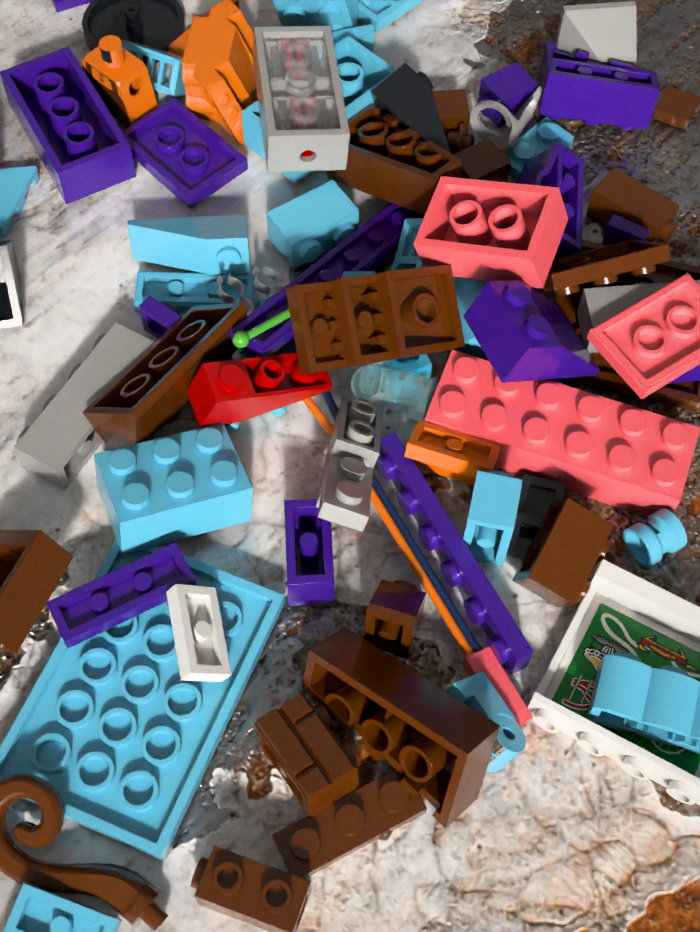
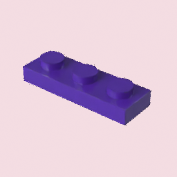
M175 542L46 602L68 649L168 601L166 592L175 584L197 585L189 566Z

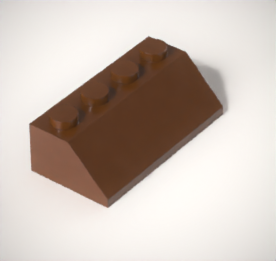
M244 302L192 306L82 412L110 450L153 440L152 436L163 425L172 422L179 416L180 408L189 400L186 390L203 363L233 359L232 355L239 348L230 341V330L247 317L248 309Z

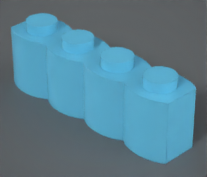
M615 652L613 655L605 654L598 666L587 718L606 727L634 732L652 741L683 747L700 755V682L689 677L685 670L678 667L662 666L660 669L652 668L641 663V659L631 653Z

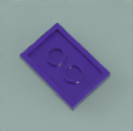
M172 98L122 131L130 144L133 159L190 209L248 170L246 157L175 98Z

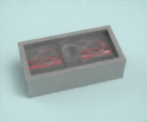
M331 26L254 27L253 67L267 172L346 170L350 131Z

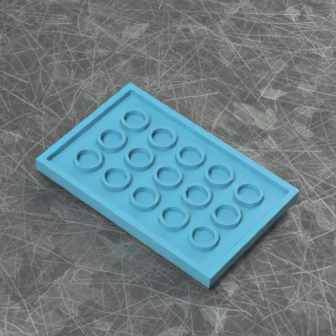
M115 540L93 580L164 547L155 546L122 555L117 540ZM184 555L183 557L196 580V585L216 588L232 675L222 682L183 681L180 679L168 601L68 649L61 637L0 746V780L14 774H31L40 777L53 785L60 794L65 806V818L162 861L168 852L285 605V595ZM22 798V799H24V800H26V801H28V802H31V803L37 805V804H36L33 800H31V799Z

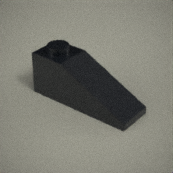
M404 63L371 91L374 104L379 107L380 115L390 114L397 119L398 126L402 129L412 128L417 131L422 142L432 141L451 153L433 97V85L430 79L422 71L416 73L410 66Z

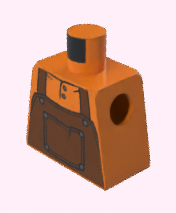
M108 35L101 38L99 46L84 56L82 60L84 72L112 117L124 126L130 127L159 108L146 65L123 48L119 37Z

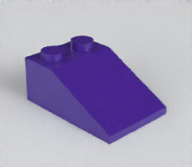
M521 280L488 281L463 316L502 383L596 376L600 371L563 310Z

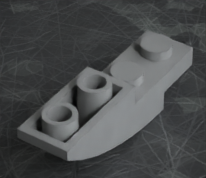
M342 397L323 466L315 506L319 508L318 518L361 532L364 531L370 514L373 468L380 454L383 411L376 409L374 405L367 401H352Z

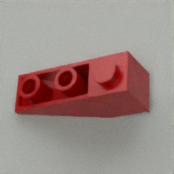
M297 353L203 363L186 391L199 428H204L224 423V425L239 423L330 391L333 385L327 371L301 375Z

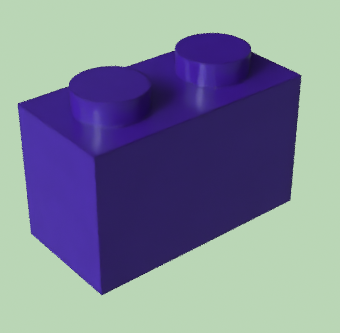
M317 499L284 500L289 606L334 604L331 522L318 518L319 508L315 507Z

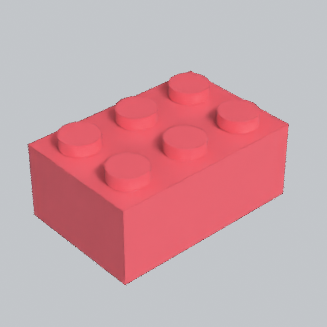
M441 176L413 245L424 267L451 264L453 277L483 281L521 280L530 287L543 289L568 222V216L559 187Z

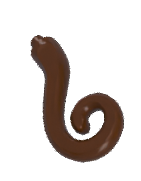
M14 774L0 780V871L22 885L23 883H30L55 893L85 894L97 897L105 901L131 925H134L141 919L154 932L169 916L155 903L161 892L137 872L111 863H49L35 859L22 851L12 840L6 828V813L9 806L18 799L28 798L40 807L42 819L38 825L24 821L18 823L13 829L15 839L31 848L44 847L57 838L64 824L65 806L55 787L40 777L31 774Z

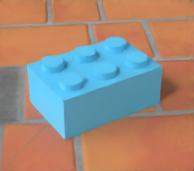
M224 423L94 454L97 488L122 555L251 521L253 487Z

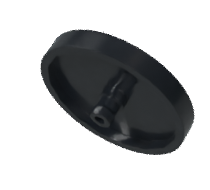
M93 0L84 12L82 28L90 51L99 46L101 38L114 35L119 37L121 41L127 40L169 52L168 46L185 32L183 10L177 0ZM143 56V62L147 65L148 57Z

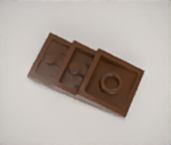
M451 264L385 271L374 275L339 278L328 282L301 284L285 288L301 375L465 348Z

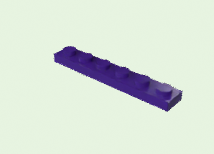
M396 432L382 437L380 454L376 461L377 468L385 481L391 480L398 490L397 499L404 513L407 516L411 514L414 516L420 526L418 527L419 536L428 551L434 550L442 562L440 568L448 585L452 588L457 586L465 599L463 606L468 618L475 626L481 625L489 638L487 639V646H490L500 665L502 663L505 664L511 675L526 668L533 649L413 459L404 457L406 448Z

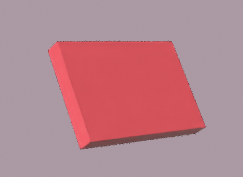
M688 273L589 330L588 341L641 400L700 364V285Z

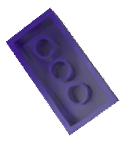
M69 46L0 71L9 105L66 204L136 177L129 142Z

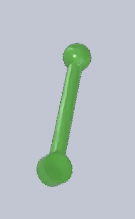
M289 306L287 310L247 332H236L232 338L233 344L238 348H245L249 344L250 339L290 318Z

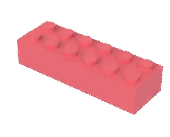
M453 349L425 416V422L502 445L496 468L520 476L528 474L566 483V491L645 517H649V515L662 508L668 509L672 513L675 512L681 501L700 432V427L548 379L502 383L488 360Z

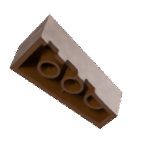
M372 103L347 119L350 139L346 170H326L327 177L330 180L425 215L441 176L463 178L461 160L432 141L422 142L417 131L412 128L402 129L398 126L396 118L390 114L380 115L379 107Z
M343 627L309 649L301 687L317 703L322 704L327 712L345 730L352 726L361 735L366 745L364 749L377 762L384 757L404 777L400 784L413 797L420 793L437 809L432 816L444 828L450 825L477 800L500 725L346 627Z

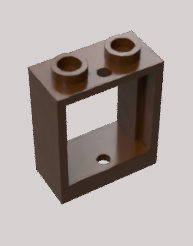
M0 530L1 652L17 653L74 557L41 530Z

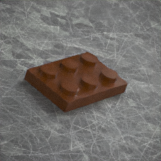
M629 239L556 258L552 262L543 289L539 288V290H552L555 292V295H567L578 292L580 290L579 284L593 281V285H604L618 281L617 274L631 271V275L656 271L655 264L671 261L669 245Z

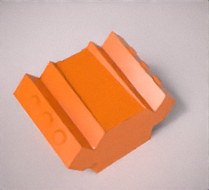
M223 0L211 7L209 17H193L181 62L182 81L185 86L186 108L199 119L221 124L240 145H243L241 112L258 100L253 67L254 32L248 25V21L243 16L241 10L231 0Z

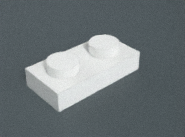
M175 584L166 594L180 679L183 681L222 682L231 676L232 673L216 588Z

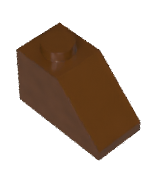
M382 579L366 610L364 639L386 653L408 659L423 613L426 592L419 591L415 585L406 581L395 580L390 582Z

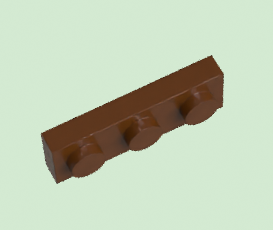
M395 769L349 793L342 799L334 801L331 806L313 817L306 816L272 834V838L289 873L306 879L425 814L427 807L419 794L413 797L400 784L404 777Z

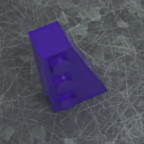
M546 40L537 76V84L542 87V94L538 101L539 114L553 120L569 118L581 120L588 125L603 123L617 125L624 130H635L636 128L648 130L660 92L657 72L614 59L610 61V65L589 60L590 52L579 49L575 56L555 50L557 43Z
M557 141L526 162L515 182L518 184L559 187L567 212L568 222L554 259L578 253L582 249L584 160Z

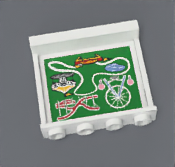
M603 559L591 582L590 589L583 598L529 703L528 709L533 716L534 722L541 728L549 732L559 733L561 731L577 740L578 746L584 751L595 756L606 755L622 764L621 768L629 775L640 780L651 779L667 788L666 791L671 797L682 803L690 805L696 803L700 805L699 754L688 751L683 747L652 741L634 732L606 727L587 718L598 666L605 654L613 655L615 652L631 653L641 659V663L652 668L660 669L662 666L678 667L685 670L689 677L700 682V607Z

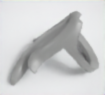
M537 87L515 115L500 102L493 100L479 102L470 113L472 129L481 138H490L500 150L507 153L509 148L514 147L521 131L535 111L542 94V87ZM485 108L496 109L505 117L506 123L502 126L504 129L501 134L483 125L480 120L481 110Z

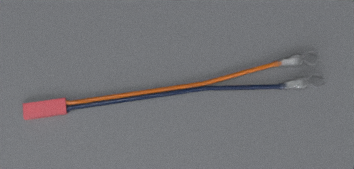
M265 263L263 275L271 277L276 282V287L271 289L270 286H266L258 280L259 268L254 266L252 272L255 275L254 286L259 292L267 294V301L283 289V287L278 286L280 276L275 270L267 268ZM229 273L227 284L236 287L241 293L240 298L235 299L234 296L223 292L221 288L223 278L218 276V296L225 303L244 302L248 309L247 316L257 309L248 297H243L244 285L240 280L231 277V273ZM327 391L322 393L335 421L338 407L331 392ZM312 398L302 400L331 437L333 425ZM373 473L371 502L464 652L465 659L461 664L470 677L483 671L515 716L518 725L521 726L533 718L529 709L498 662L490 646L484 649L478 644Z

